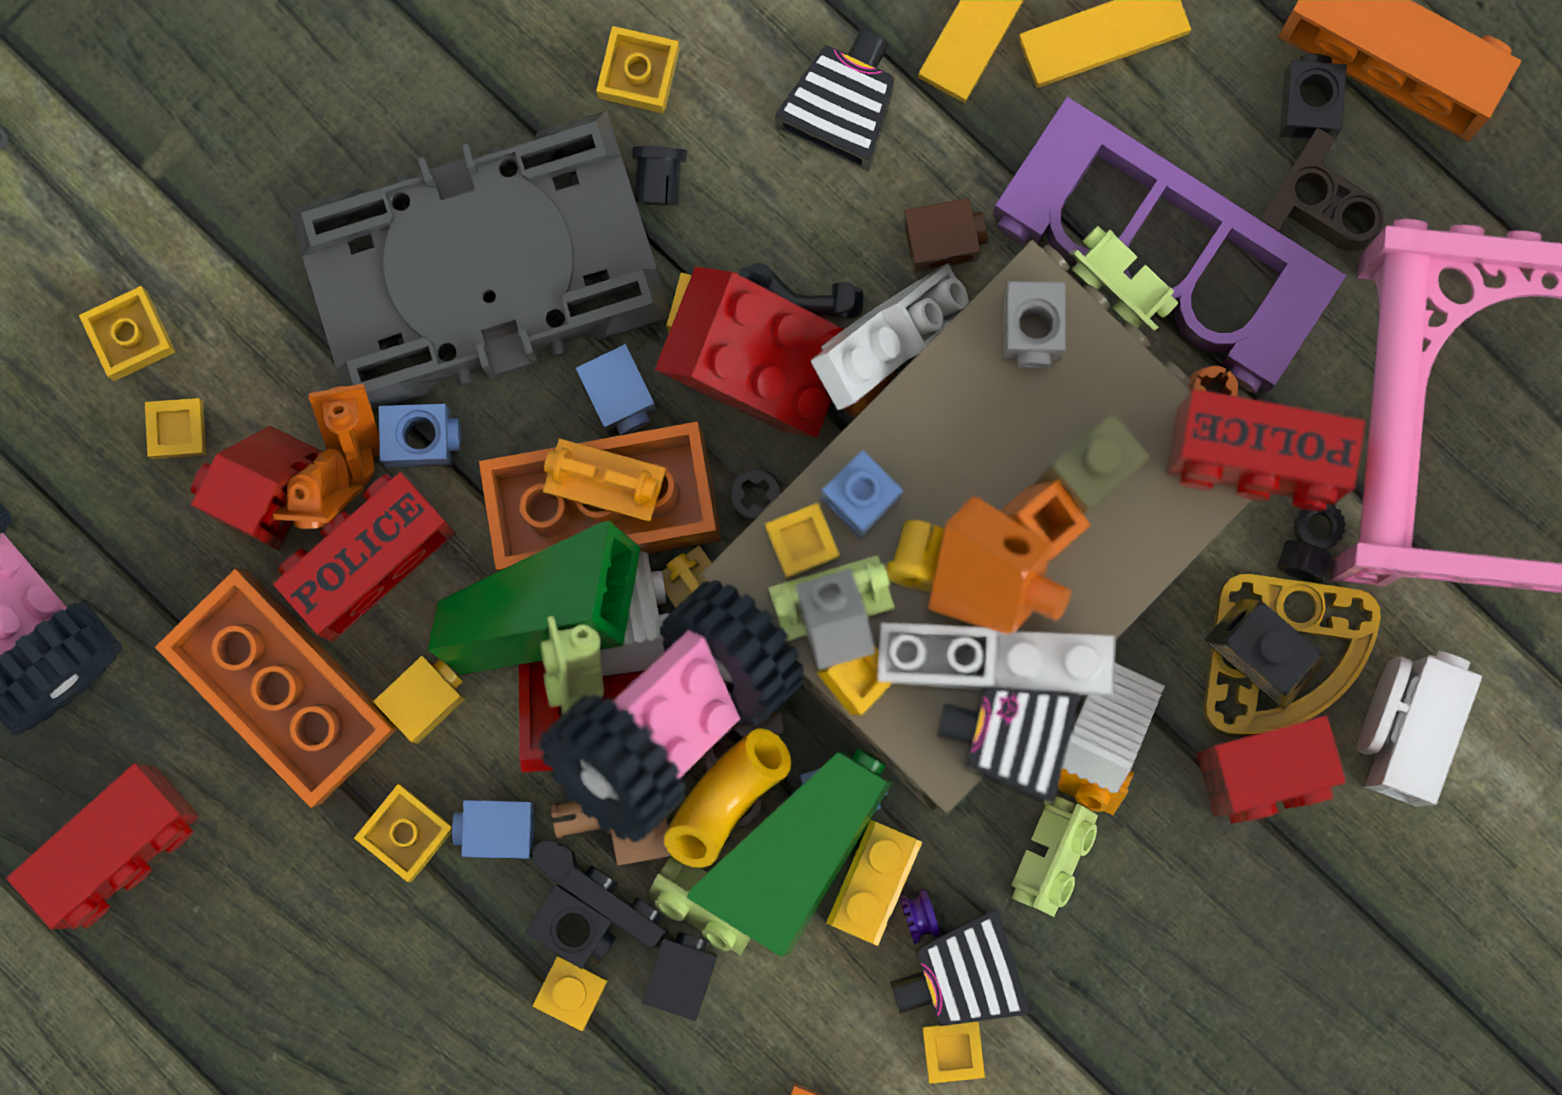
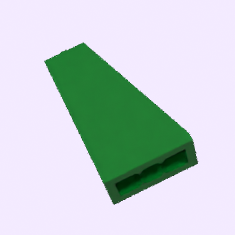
M600 522L459 590L437 602L428 651L460 675L543 661L540 642L550 640L548 617L552 616L555 620L557 632L573 629L579 625H586L598 633L600 650L623 647L641 547L612 522Z
M857 748L854 754L848 751L838 752L691 888L686 898L778 956L784 957L790 954L893 783L894 779L882 773L887 764L861 748Z

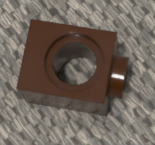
M970 198L904 211L903 222L913 273L938 269L946 264L954 266L978 261L980 254L979 245L988 244L982 211L972 212Z

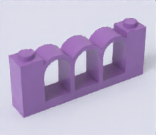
M1067 96L996 203L992 216L1000 221L997 225L998 229L1021 244H1024L1029 239L1038 245L1046 234L1051 247L1069 265L1075 266L1077 262L1069 255L1070 251L1078 250L1084 255L1089 249L1075 244L1065 234L1061 224V210L1097 156L1150 189L1123 233L1118 237L1127 247L1161 197L1215 231V234L1187 277L1178 286L1172 288L1174 292L1171 296L1178 301L1175 307V320L1181 334L1193 346L1208 352L1229 351L1222 364L1231 370L1230 372L1236 377L1239 386L1253 393H1256L1259 388L1268 393L1275 386L1347 275ZM1226 238L1279 272L1280 275L1250 321L1243 328L1232 333H1217L1205 328L1196 319L1191 308V293L1195 283ZM1127 268L1123 273L1131 279L1132 277Z

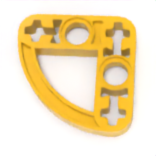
M1239 574L1230 578L1221 587L1218 595L1214 628L1236 604L1235 602H1230V593H1237L1240 591L1242 584L1250 586V595L1258 597V600L1269 606L1298 633L1347 640L1348 643L1341 658L1329 675L1312 691L1290 703L1285 710L1278 707L1256 712L1259 688L1250 680L1248 689L1241 685L1237 686L1235 703L1239 706H1244V714L1234 717L1230 725L1224 723L1223 713L1215 711V703L1226 700L1229 684L1218 685L1217 677L1218 674L1229 679H1243L1246 677L1238 670L1229 668L1224 663L1222 656L1211 647L1203 704L1204 717L1208 725L1215 731L1223 734L1257 735L1305 722L1330 707L1354 683L1373 650L1379 630L1381 614L1380 607L1372 595L1359 589L1255 574ZM1292 592L1305 593L1314 603L1313 615L1305 623L1291 621L1284 612L1285 599ZM1324 595L1333 597L1329 608L1345 609L1351 605L1352 600L1358 601L1359 610L1368 613V620L1357 624L1356 629L1351 630L1348 629L1349 622L1347 619L1331 616L1327 618L1329 628L1321 627L1320 622L1326 610Z

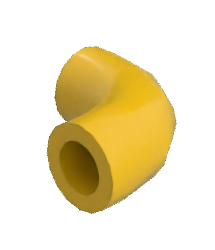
M761 728L751 731L725 752L703 775L682 803L665 833V847L674 859L691 867L711 865L717 859L726 839L745 812L760 796L786 777L790 772L791 758L785 743L778 735Z

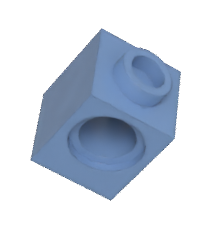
M626 344L576 368L607 434L616 430L619 431L620 435L631 434L651 422L648 415L657 411Z
M446 404L379 406L380 462L387 468L451 466L452 451H461L460 418H451V411ZM421 422L434 425L435 438L428 447L424 449L409 447L407 437L414 425Z
M862 450L822 489L820 501L860 540L900 501L903 490Z
M463 800V812H454L453 845L462 846V857L531 859L533 857L531 851H534L535 803Z

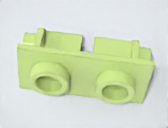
M1096 226L1082 241L1090 248L1084 255L1078 250L1070 251L1069 255L1077 262L1072 268V272L1084 284H1090L1097 290L1102 286L1118 301L1111 309L1125 323L1129 322L1137 328L1143 325L1147 330L1155 331L1158 326L1150 318L1156 312L1164 318L1176 307L1178 301L1171 296L1174 290L1166 285L1147 265H1144L1130 279L1123 272L1137 256L1114 235L1113 231L1109 229L1104 232L1099 226Z
M878 555L768 587L780 628L782 627L789 636L786 641L807 635L795 585L851 568L867 617L895 609L888 588V576L884 564L880 563Z
M548 617L550 640L540 642L546 670L544 682L550 707L561 706L562 714H564L583 695L597 694L600 695L601 699L604 695L600 667V638L595 630L586 625H579L573 629L557 632L554 617Z
M1058 796L1055 797L1052 805H1045L1031 840L1049 849L1045 858L1026 850L1015 878L1011 883V886L1015 887L1012 899L1055 917L1058 907H1063L1071 897L1075 885V878L1072 875L1080 856H1085L1094 844L1097 834L1095 822L1098 815L1080 804L1076 805Z
M671 856L660 874L658 873L646 897L653 900L656 908L666 917L675 921L685 920L702 931L705 940L710 941V944L723 951L732 950L741 955L751 938L686 898L691 888L707 872L699 867L684 865Z

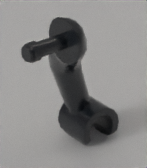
M757 263L749 268L743 267L739 271L740 276L817 316L832 315L840 318H856L863 311V290L859 287H854L848 282L833 284L832 295L806 296L791 290L766 264Z

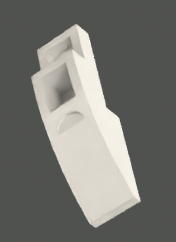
M949 264L939 267L889 298L821 346L823 351L814 357L811 363L838 410L857 402L906 360L919 355L970 303L964 285L955 277Z
M881 623L878 681L982 691L985 687L1113 696L1116 638L1103 635L1037 632L1004 634L981 627Z

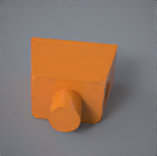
M972 496L946 523L928 609L1000 633L1011 634L1016 632L1033 611L1057 621L1068 605L1071 589L1045 577L1051 547L1046 540L982 499Z

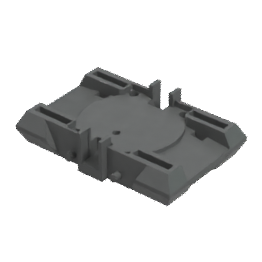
M607 110L541 130L536 134L533 141L507 149H504L503 146L492 148L489 150L490 154L478 158L474 157L469 144L466 143L462 145L465 158L431 169L425 157L418 158L423 174L421 176L411 179L409 175L402 176L395 180V184L376 190L364 192L361 189L355 188L288 209L341 386L364 383L372 411L379 410V406H391L423 396L438 381L456 376L458 385L465 386L473 383L470 371L483 368L489 379H493L538 365L539 361L535 351L550 347L553 357H558L567 353L564 343L566 341L582 336L603 340L669 318L670 309ZM557 151L568 156L552 161ZM511 169L518 170L514 176L504 177L507 171ZM576 171L575 174L570 176L573 186L563 188L560 179H552L561 174ZM402 203H410L407 209L398 211V207ZM354 214L366 219L350 224ZM371 235V238L367 239L370 249L360 252L357 243H348L356 238ZM607 271L602 274L603 281L596 284L592 283L591 278H583L593 273ZM640 287L642 293L640 296L573 317L568 308L605 295H612ZM488 296H496L492 303L485 302ZM553 319H565L562 326L557 328L550 327ZM402 334L398 338L399 345L389 348L387 342L379 343L388 337ZM430 350L432 361L368 381L365 379L364 372ZM447 352H457L453 360L443 361L444 355Z

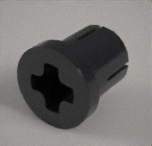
M656 146L633 147L632 159L637 160L636 203L660 206L679 205L681 163L687 161V150Z

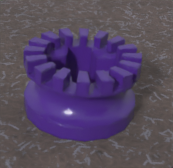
M926 888L920 889L915 898H908L906 895L899 896L904 916L910 914V917L905 919L907 923L912 921L908 928L914 944L920 943L921 937L925 934H931L934 938L941 936Z

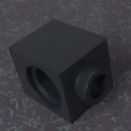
M1305 54L1300 56L1299 61L1291 60L1284 73L1280 137L1310 139L1317 127L1334 138L1338 136L1343 124L1347 64L1332 63V57L1322 54ZM1309 84L1320 87L1326 95V104L1319 107L1308 105L1301 97L1300 87Z
M561 885L553 887L525 931L526 934L580 969L585 968L589 960L599 965L616 939V936L609 932L614 922ZM571 913H577L585 917L590 926L589 937L580 946L569 945L562 939L560 934L562 920Z
M678 931L675 941L663 938L642 1004L696 1021L718 957L717 954L707 951L710 941Z

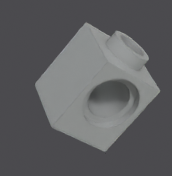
M1008 282L1003 293V360H1017V367L1023 369L1051 367V360H1060L1065 352V282ZM1026 315H1038L1046 321L1049 334L1042 339H1031L1022 333L1019 320Z
M851 568L795 585L804 627L819 670L875 654L867 613Z

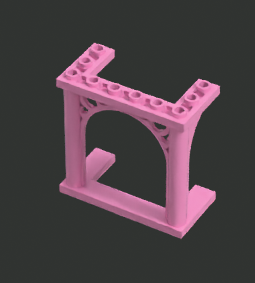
M1399 219L1394 221L1393 226H1386L1360 255L1357 278L1375 280L1379 300V326L1359 543L1332 559L1330 581L1387 586L1402 577L1562 593V564L1412 548L1425 393L1434 360L1451 333L1463 321L1487 306L1519 297L1536 296L1562 299L1561 243L1541 242L1542 235L1530 231H1510L1507 233V238L1484 236L1485 229L1478 226L1455 225L1450 227V232L1428 230V223L1424 221ZM1447 268L1454 269L1466 277L1472 289V297L1468 303L1456 304L1444 296L1438 283V276L1441 270ZM1478 269H1481L1490 277H1496L1498 272H1500L1504 277L1503 286L1501 288L1486 287ZM1523 274H1530L1529 279L1527 280ZM1543 276L1555 278L1556 286L1554 289H1546L1542 285L1541 280ZM1427 299L1436 310L1446 314L1443 325L1438 327L1428 326L1429 318L1434 311H1426ZM1423 339L1429 342L1424 352L1422 351Z

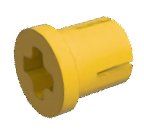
M919 520L904 521L894 560L886 564L885 570L888 580L906 588L932 592L945 529L933 525L930 532L932 523Z

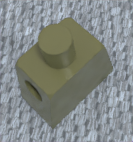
M1112 413L1050 465L1034 485L1058 479L1068 489L1074 499L1073 501L1083 515L1086 516L1151 461V457Z

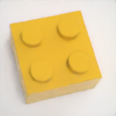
M612 26L596 90L598 99L664 114L680 51L679 41Z
M142 286L79 315L107 377L114 382L176 353L148 291Z
M397 784L354 839L405 881L412 882L450 836L453 826L406 787Z

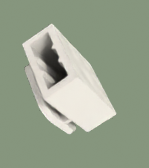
M1438 651L1436 656L1428 655L1414 662L1400 656L1387 663L1378 682L1356 746V751L1365 755L1376 753L1364 786L1365 788L1415 807L1437 804L1482 679L1481 675L1468 671L1469 661L1453 654Z

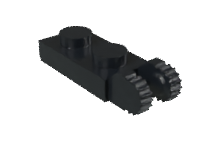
M544 839L543 842L538 841L539 844L534 846V851H531L533 853L531 858L534 860L533 865H537L538 870H543L545 875L649 948L660 945L663 938L669 932L659 925V922L664 917L661 912L639 897H636L632 904L613 893L619 884L593 865L588 868L586 873L580 870L577 866L575 852L567 846H563L562 843L556 840L553 841V839Z

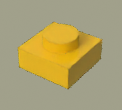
M193 398L145 402L147 456L149 458L161 459L206 455L203 400Z
M818 503L765 524L766 532L786 579L836 560L840 556Z
M874 645L875 654L817 671L818 676L851 716L863 715L892 684L878 681L879 651Z
M557 956L532 1007L580 1031H584L608 980L585 968L580 969L565 958Z
M979 1021L946 1026L932 1025L922 1027L929 1084L985 1078Z

